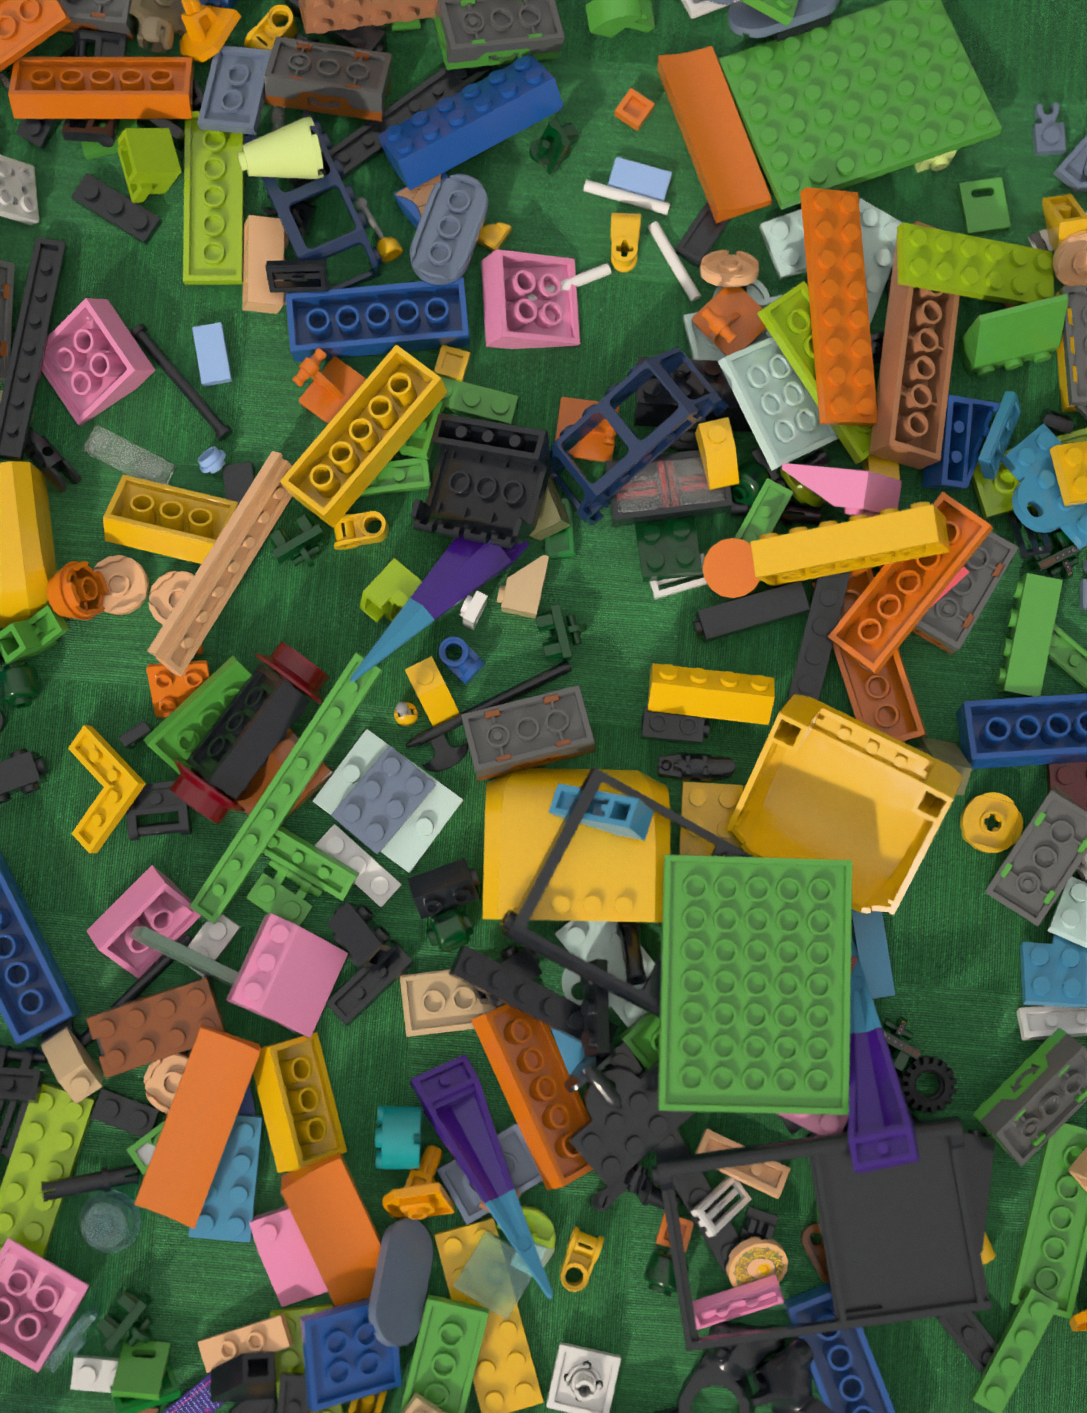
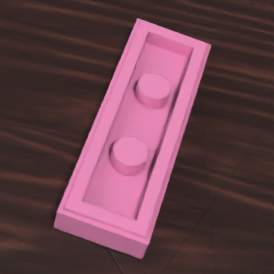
M776 1275L692 1301L697 1330L785 1302Z

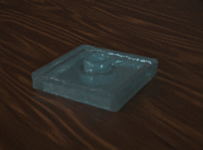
M486 1230L453 1287L507 1320L533 1275L512 1245Z

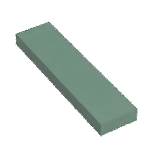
M145 926L134 927L130 935L131 939L230 987L233 986L239 973Z

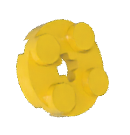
M990 792L973 797L965 805L961 813L960 827L962 837L973 848L981 852L998 853L1004 851L1011 845H1014L1021 836L1023 830L1021 812L1018 811L1012 799L1004 794ZM990 814L995 815L994 820L999 822V826L992 828L991 831L987 830V825L984 824V819L989 818Z

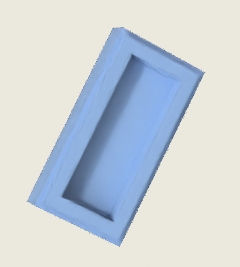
M616 157L608 186L664 201L672 172Z
M222 323L192 327L203 387L232 382Z

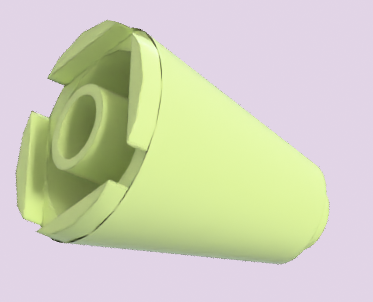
M304 117L243 144V152H237L241 171L247 170L248 176L323 178L324 174L320 171V169H323V161L317 134L311 135L310 126H314L312 118Z

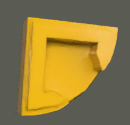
M505 223L486 225L482 227L477 243L494 252L500 249L511 232L512 226Z

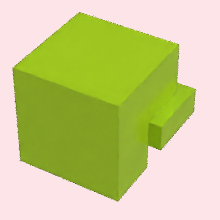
M125 128L117 139L119 145L117 150L132 203H143L149 194H165L181 173L170 129Z
M394 558L362 592L359 608L377 623L384 616L392 623L423 581Z

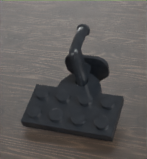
M609 1044V1054L599 1057H585L564 1083L566 1090L571 1093L589 1081L585 1092V1105L591 1118L569 1136L568 1139L608 1187L697 1112L658 1110L659 1060L639 1077L629 1069L622 1067H610L602 1070L617 1053L611 1044Z

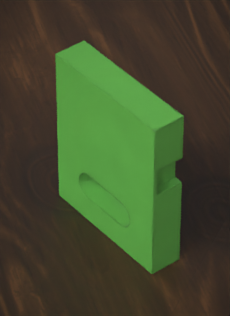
M1002 177L958 184L957 191L961 213L965 215V221L963 222L965 235L974 236L1008 231L1011 228ZM989 191L992 195L975 198L971 193Z
M124 1339L111 1389L112 1396L160 1400L163 1387L162 1379L166 1374L171 1343L156 1341L145 1343L138 1340L132 1347L127 1344V1339ZM137 1354H139V1355H151V1356H156V1357H155V1358H140V1357H134V1356L137 1355Z

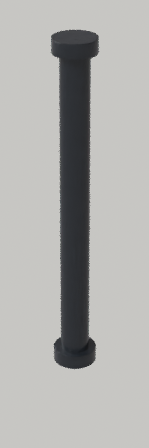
M139 324L135 326L130 332L133 338L141 343L216 432L215 437L219 441H223L230 436L233 429L229 425L225 426L148 335L145 325Z

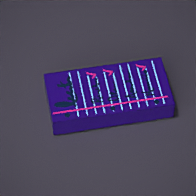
M210 1372L162 1413H213L225 1402L211 1403Z

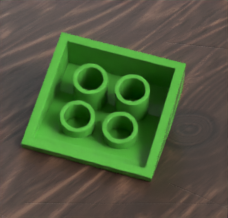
M1067 294L979 315L958 342L967 376L977 374L978 377H984L994 373L997 368L1005 367L1006 370H1012L1022 366L1025 361L1033 360L1034 363H1040L1050 359L1051 355L1060 346L1069 300Z

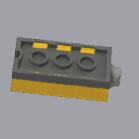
M1086 286L1062 287L1055 295L1067 294L1069 299L1060 346L1057 348L1062 412L1078 411L1087 421Z

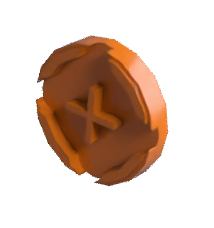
M736 538L721 540L710 548L704 558L703 573L705 581L711 590L720 596L729 598L745 596L753 591L760 581L755 577L751 544L745 540Z

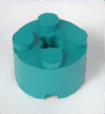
M378 1105L377 1124H382V1127L376 1128L375 1148H381V1150H376V1169H420L421 1107Z

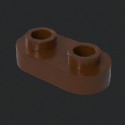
M812 1222L803 1228L800 1240L820 1278L830 1284L828 1270H826L827 1262L822 1234L819 1242H811V1235L813 1233L821 1234L817 1222Z

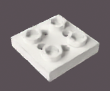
M0 155V216L29 225L39 222L34 166Z
M560 1342L546 1407L569 1413H609L621 1360L620 1355ZM589 1361L591 1363V1367L589 1368V1364H583V1362ZM597 1380H601V1381L603 1382L602 1387H601V1383H598L597 1386H596V1381H597Z

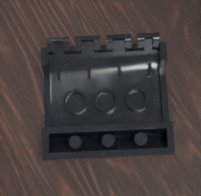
M438 413L431 442L440 448L426 503L420 499L414 500L410 514L414 518V530L434 533L437 530L439 535L459 539L464 534L465 540L485 544L491 540L492 545L512 548L515 544H522L536 528L551 473L548 432Z

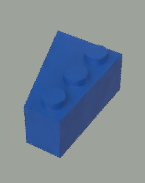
M948 395L941 459L924 468L922 488L946 492L968 488L980 456L978 453L983 438L988 436L990 431L988 425L993 413L997 412L1000 403Z

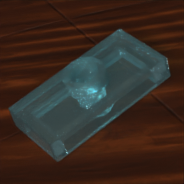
M91 1307L82 1314L47 1360L45 1367L54 1373L71 1352L76 1355L88 1340L84 1334L100 1315Z

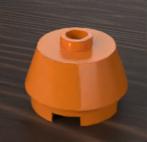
M71 561L49 579L47 597L52 609L58 615L66 618L90 620L104 611L105 607L102 604L103 596L108 595L107 584L100 571L94 572L88 566L89 562Z

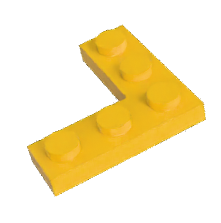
M84 725L68 749L104 788L71 834L89 853H98L146 783L92 726Z

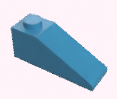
M558 783L549 813L565 818L580 787ZM597 791L580 824L618 836L645 841L654 811L639 798Z

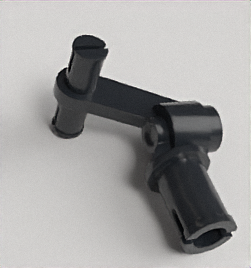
M637 1164L610 1187L606 1186L590 1198V1205L595 1210L604 1211L627 1190L637 1194L642 1205L647 1206L650 1204L665 1210L662 1191L660 1188L655 1187L654 1182L650 1180L648 1176L649 1169ZM675 1194V1195H676L677 1206H678L679 1195Z

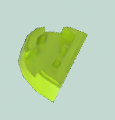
M782 467L780 468L782 477L794 492L793 496L800 503L804 504L806 502L811 506L820 507L827 502V500L782 470Z
M522 1205L521 1208L533 1241L554 1250L556 1235L552 1221L546 1213L537 1207Z

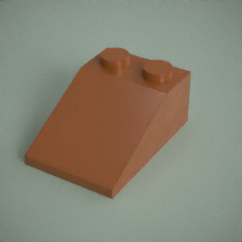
M290 728L284 740L278 743L270 753L266 764L259 768L252 777L248 788L240 793L237 799H234L246 809L245 812L250 815L300 738ZM324 762L284 822L332 776L334 772Z

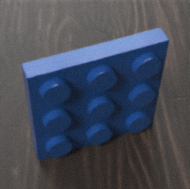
M370 1298L300 1317L308 1407L312 1412L402 1386L399 1346H385L376 1338L374 1324L370 1325L368 1316Z

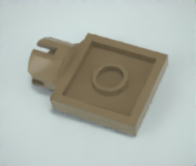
M131 0L129 14L134 15L139 20L137 39L142 48L147 49V43L151 41V52L166 53L167 50L172 49L174 34L182 36L187 33L181 18V14L185 12L181 0Z

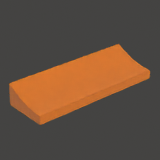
M709 46L680 54L658 55L657 70L715 222L719 223L771 205L772 198L713 47Z
M21 57L14 62L8 91L14 119H192L193 58Z
M944 492L940 494L933 505L945 515L951 552L884 565L828 636L832 642L875 674H878L993 530L991 524Z
M873 567L851 571L838 623L875 578ZM833 642L832 646L857 720L902 742L928 736L899 647L878 674H875Z
M507 1004L498 1006L471 1019L546 1189L551 1190L564 1187L593 1170L568 1139L590 1117L578 1090L569 1093L564 1086L565 1081L570 1075L549 1026Z
M200 1025L134 1205L165 1215L195 1229L258 1060L260 1044Z
M341 1152L282 1175L281 1193L335 1307L369 1299L371 1297L381 1239Z

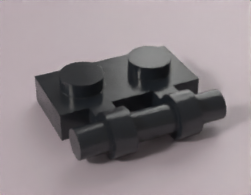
M0 1045V1101L39 1103L45 1073L42 1070H35L34 1066L37 1063H48L43 1051H38L37 1047H26L23 1050L12 1049L9 1045ZM10 1061L21 1062L20 1068H7Z

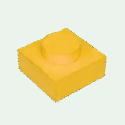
M442 345L434 373L462 382L471 356L470 352Z

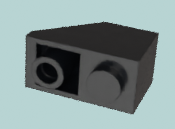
M274 1352L242 1353L211 1369V1403L274 1399Z

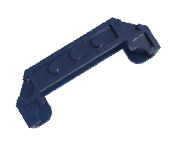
M308 110L302 112L303 117H311ZM312 118L314 126H310L311 135L317 134L321 154L330 173L323 178H319L289 192H282L275 177H261L298 260L327 259L357 245L363 246L372 269L331 287L329 290L353 288L381 276L379 265L383 264L377 248H371L364 230L368 227L362 210L356 212L352 204L356 201L350 184L344 186L341 180V176L344 175L338 158L332 160L329 150L332 149L330 140L326 132L322 131L318 119ZM252 134L243 137L245 144L256 139L255 135ZM336 187L355 226V230L315 248H307L290 212V207L293 204ZM307 279V281H321L320 279Z
M678 347L633 366L629 370L628 376L620 384L611 386L605 392V397L601 401L586 408L582 413V418L574 425L565 427L561 431L560 437L553 443L550 450V475L578 509L577 513L584 522L594 526L604 517L600 509L602 507L607 508L610 505L608 500L697 421L704 423L706 421L705 417L712 411L718 417L729 407L687 355ZM685 362L710 393L698 399H689L669 374ZM655 375L679 406L677 411L643 440H639L615 409ZM606 419L628 446L629 452L595 483H590L572 461L573 455L569 450ZM565 468L584 490L585 496L582 503L559 475Z

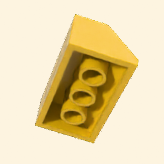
M122 475L103 516L105 541L202 564L236 510L238 502Z
M653 663L649 674L647 711L769 725L775 698L774 678L763 675H748L730 671L722 672Z
M312 1033L311 1038L303 1035L260 1047V1054L253 1070V1075L277 1172L294 1171L336 1153H346L347 1148L318 1033Z

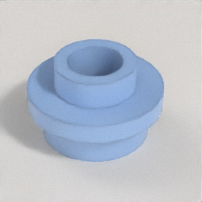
M216 446L210 447L197 460L200 464V470L203 473H216L224 466L226 454L223 450H218Z

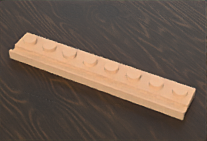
M271 452L147 650L173 674L183 675L292 498L280 483V480L290 470L292 465L282 458L283 455L279 452Z

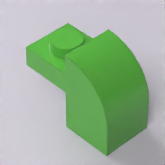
M592 0L585 5L589 31L593 34L612 38L626 27L647 33L655 28L651 0Z
M49 604L29 620L12 622L0 631V653L7 664L27 660L56 645V640L70 629L64 618L58 615Z

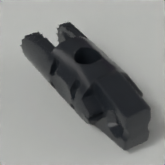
M29 427L24 453L60 493L67 489L65 480H63L59 472L73 484L82 480L80 474L61 456L60 452L50 441Z
M675 754L659 756L657 773L658 777L680 781L729 779L736 769V764L733 761L734 759L714 757L711 754Z

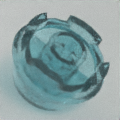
M114 1190L109 1192L102 1191L93 1195L84 1204L79 1216V1229L84 1241L92 1249L108 1254L117 1253L129 1247L136 1239L141 1225L140 1212L137 1205H134L135 1202L126 1194Z

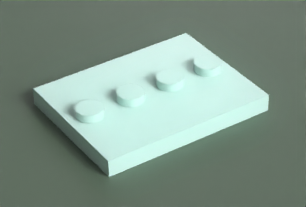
M773 337L725 356L718 361L771 470L839 439L831 425L820 424L817 404Z
M366 729L314 798L313 802L331 815L390 745ZM407 759L437 786L381 852L411 873L464 800Z

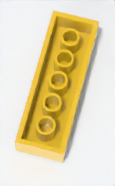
M395 345L284 475L280 483L291 496L333 528L447 394L448 391L442 378L398 345Z
M918 502L910 505L911 509L898 511L897 508L881 510L878 516L868 517L865 514L852 516L849 518V522L838 524L837 521H826L820 523L819 528L810 530L807 527H796L790 529L789 534L778 536V533L763 534L760 536V540L751 541L755 577L773 587L948 553L951 551L946 518L933 504Z

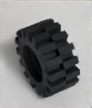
M923 1055L918 1060L913 1059L903 1072H899L901 1074L899 1081L907 1104L923 1113L929 1112L932 1114L937 1113V1110L943 1111L946 1109L945 1105L947 1103L951 1104L953 1102V1099H951L952 1095L957 1093V1090L954 1089L957 1079L953 1077L955 1073L947 1066L948 1064L935 1057ZM925 1072L933 1073L938 1080V1088L930 1096L921 1095L916 1088L917 1078Z

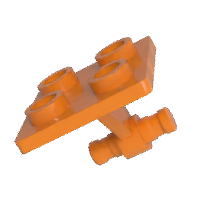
M724 287L692 317V323L725 356L747 348L767 329L757 314L763 308L741 287Z
M317 348L310 358L306 357L299 365L300 370L292 378V381L299 387H302L309 377L314 380L298 401L303 407L329 424L365 382L366 378L337 357H333L320 373L319 365L326 358L327 354L322 349Z
M562 397L555 441L560 437L559 435L565 427L574 425L582 418L584 410L593 404H597L598 401ZM618 406V407L615 409V411H616L617 413L619 412L620 406ZM604 419L571 448L569 452L573 455V458L601 462L612 461L616 431Z
M203 643L195 654H203ZM206 660L191 661L182 676L173 674L162 663L147 665L146 671L155 716L157 718L168 717L210 677L209 666Z

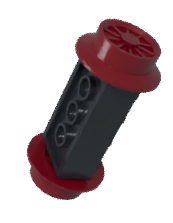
M280 641L270 655L259 653L254 655L276 672L278 676L259 664L251 677L186 760L198 772L178 759L174 761L180 775L169 789L196 811L218 825L230 810L239 812L246 810L234 799H237L240 793L248 788L250 780L258 769L266 764L273 749L284 740L287 731L295 720L303 715L310 700L297 690H300L320 705L324 702L319 691L330 677L282 641Z

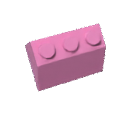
M151 865L87 930V933L99 951L139 979L163 954L131 939L130 935L134 927L145 926L176 942L201 915L189 907L192 901L168 877Z

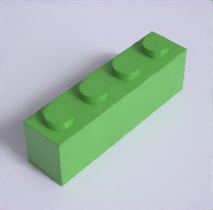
M1026 573L1020 577V580L1015 581L1012 594L1016 598L1015 608L1010 609L1007 618V626L1011 627L1009 638H1005L1002 644L1001 655L1005 656L1003 668L999 667L995 681L996 685H999L998 693L1022 698L1041 696L1063 580Z

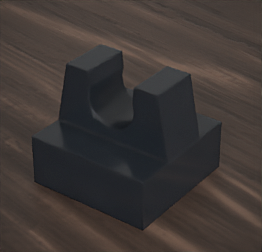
M748 1205L739 1236L745 1239L760 1237L761 1240L772 1239L779 1216Z

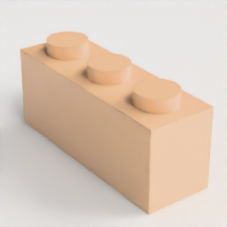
M249 215L243 225L242 310L278 314L282 306L286 305V294L288 292L270 293L265 268L267 261L288 260L284 258V248H287L288 236L279 218ZM284 279L275 280V282H284Z

